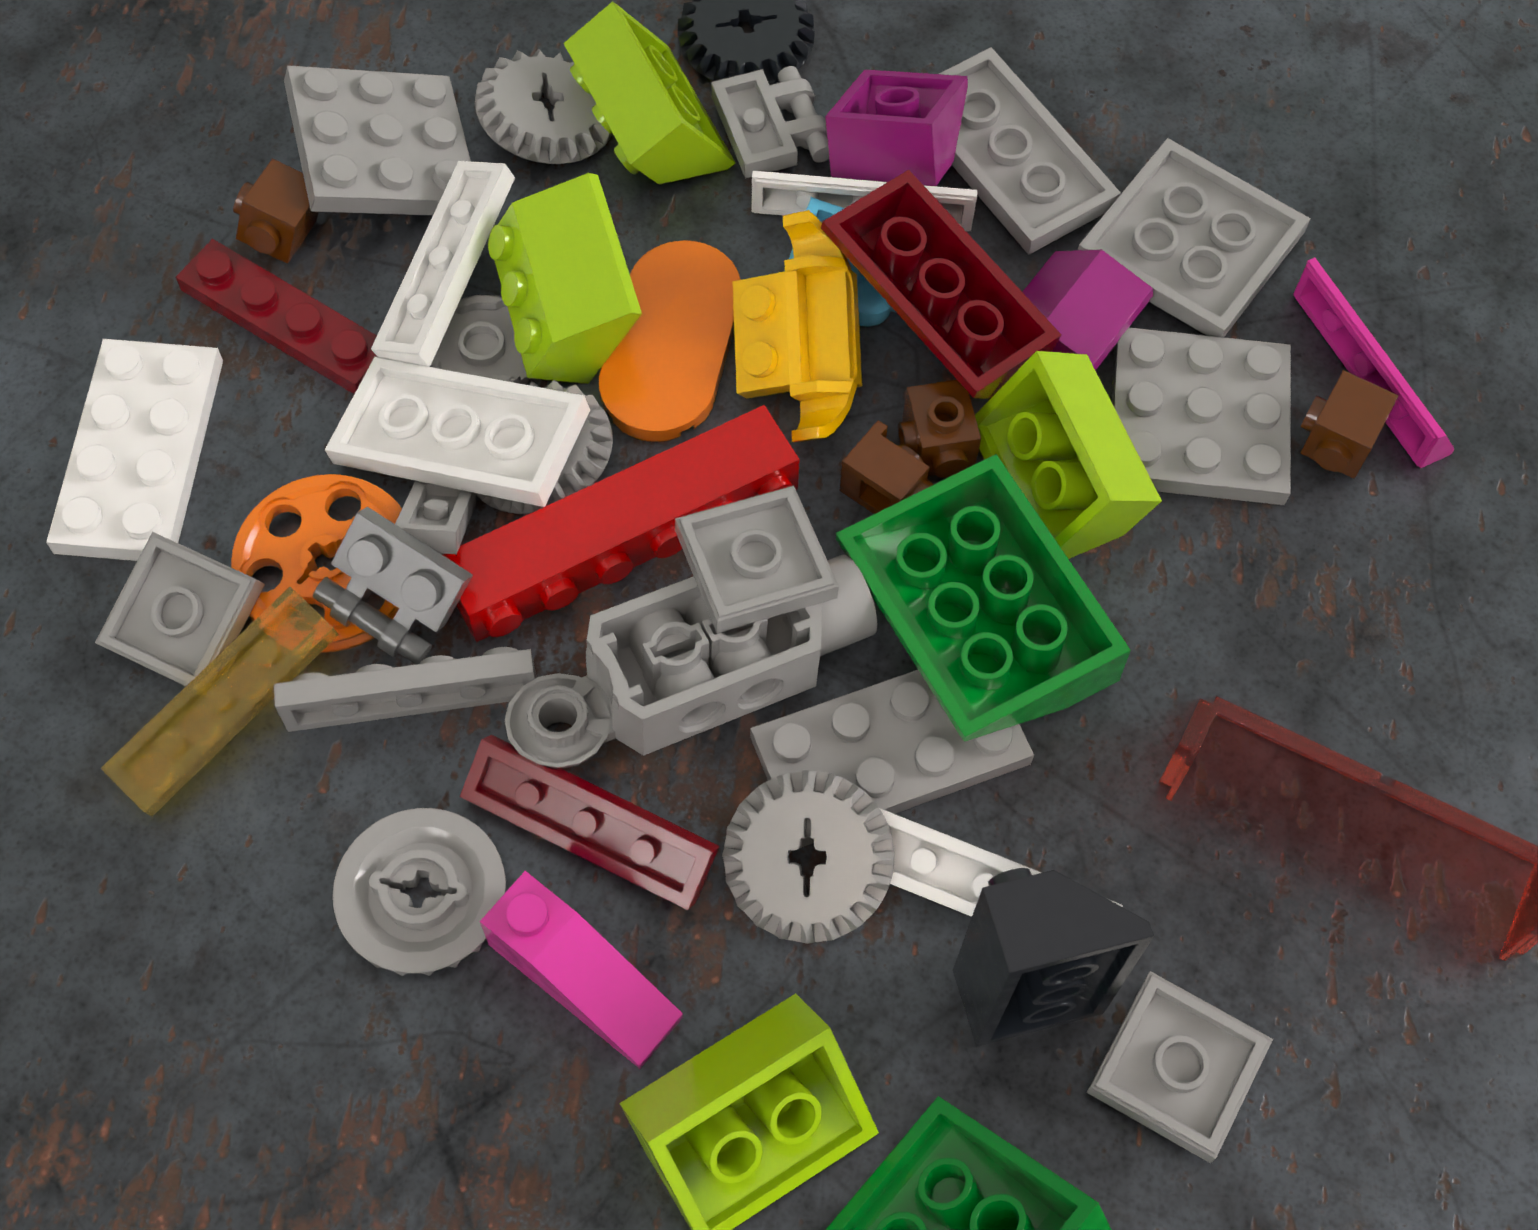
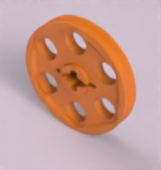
M325 474L305 477L288 483L269 494L246 517L235 539L231 568L250 577L264 566L278 567L283 571L280 584L268 592H261L249 615L253 622L269 637L291 648L322 653L351 649L374 639L373 636L353 623L346 627L330 617L331 609L314 599L313 593L325 577H328L345 589L351 579L350 576L338 568L330 571L323 566L318 569L315 559L321 554L329 559L335 556L354 517L346 521L332 519L328 513L334 501L344 496L354 497L361 502V509L359 511L369 507L392 523H396L402 507L391 495L378 486L363 479L346 475ZM291 512L301 516V525L292 535L277 537L269 533L270 523L279 514ZM385 600L379 611L394 619L399 608ZM316 604L325 610L322 623L315 629L300 631L291 624L295 611L301 606Z

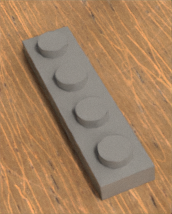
M497 647L486 651L482 656L455 659L451 656L438 655L428 657L416 665L392 668L385 664H371L359 668L356 673L328 676L323 673H305L296 676L290 682L275 683L274 699L275 708L287 731L292 732L510 702L517 691L537 678L531 649L517 650L512 647Z

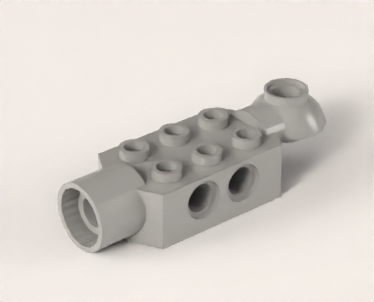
M842 554L827 560L839 585L836 599L720 633H716L694 576L590 615L586 649L587 675L579 677L556 673L537 677L522 686L508 704L504 721L508 740L521 756L539 765L554 769H564L580 765L593 757L603 743L615 738L644 756L816 687L820 656L873 636L876 633L877 615L868 585L854 561L847 555ZM558 722L568 723L572 726L562 732H552L546 729L551 724Z

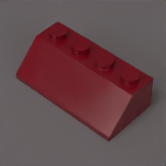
M910 170L905 171L822 222L821 229L973 398L991 399L1036 351L1052 352L1062 336Z

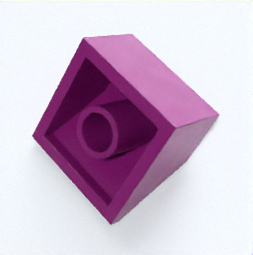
M863 70L825 116L831 177L889 182L905 171L910 170L923 185L937 186L954 162L968 89V76Z

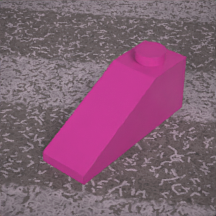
M526 871L522 873L479 921L490 947L639 1069H641L683 1018V1013L583 917Z

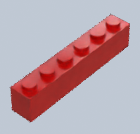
M760 406L469 541L459 547L457 554H442L473 575L456 606L476 643L489 636L501 637L517 629L523 620L546 609L550 611L561 609L572 603L581 592L600 583L612 584L625 578L634 567L655 557L667 558L678 553L682 546L675 532V518L794 486L797 490L800 459L766 406Z

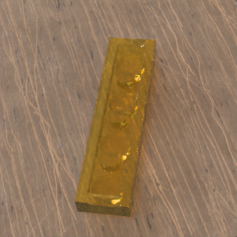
M289 587L101 769L143 812L152 817L274 699L275 683L292 681L339 634L297 592Z

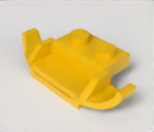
M810 210L782 215L783 227L791 239L794 258L784 260V272L732 281L737 394L748 399L790 392L791 397L800 401V423L796 430L791 431L792 442L827 438L834 433L844 421L851 408L856 388L862 387L857 274L852 271L847 257L821 229L822 222Z

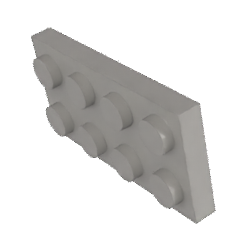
M992 47L939 73L968 76V89L952 166L973 190H977V195L1028 255L1105 214L1121 195L1116 186Z
M919 670L750 728L751 741L768 781L782 774L802 770L831 773L856 784L875 801L879 808L894 814L1031 765L1034 757L1020 724L964 742ZM807 818L806 837L802 838L801 848L814 843V839L810 838V818Z

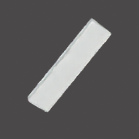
M753 171L752 212L787 215L806 211L811 197L846 208L887 182ZM924 185L965 231H971L977 190Z

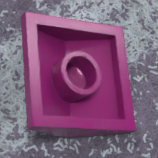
M1100 249L1055 251L1023 290V293L1062 335L1052 352L1087 354L1096 371L1153 297V288Z

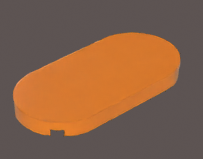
M674 241L662 244L648 251L634 265L630 277L642 315L600 370L599 391L604 410L613 418V423L623 433L636 439L661 442L681 437L682 431L688 430L693 425L695 429L706 420L715 402L734 333L732 281L741 279L737 268L723 252L710 245L696 241Z

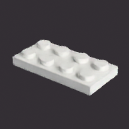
M103 339L46 541L53 554L137 561L152 532L179 543L223 364L218 348Z
M374 357L325 451L333 464L545 507L586 421L590 408L584 395Z

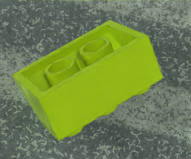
M612 1L563 43L574 62V65L570 67L572 76L594 98L596 104L592 107V112L604 129L615 136L618 145L614 148V152L630 173L635 175L640 171L657 184H663L728 170L736 163L669 46L615 2Z
M586 173L512 202L498 225L492 228L489 235V254L495 261L501 283V297L503 303L508 307L515 332V347L521 353L527 378L589 384L642 315L597 174Z
M1036 351L975 414L981 436L979 449L984 460L995 454L998 455L1068 559L1124 536L1162 502L1087 354Z
M796 993L619 1103L647 1157L691 1230H732L879 1134L831 1028Z

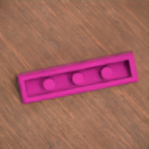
M1317 259L1308 260L1293 296L1349 373L1399 395L1385 423L1414 463L1421 469L1451 455L1455 449L1447 435Z

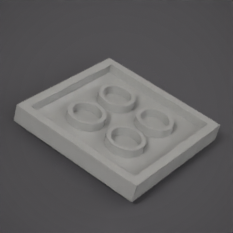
M287 65L284 85L310 210L315 212L433 215L458 161H471L450 77Z
M1167 138L1079 244L1078 250L1102 249L1153 288V297L1150 299V303L1206 336L1225 337L1305 233L1311 218Z
M1128 328L1114 346L1112 404L1157 492L1285 505L1291 494V344Z

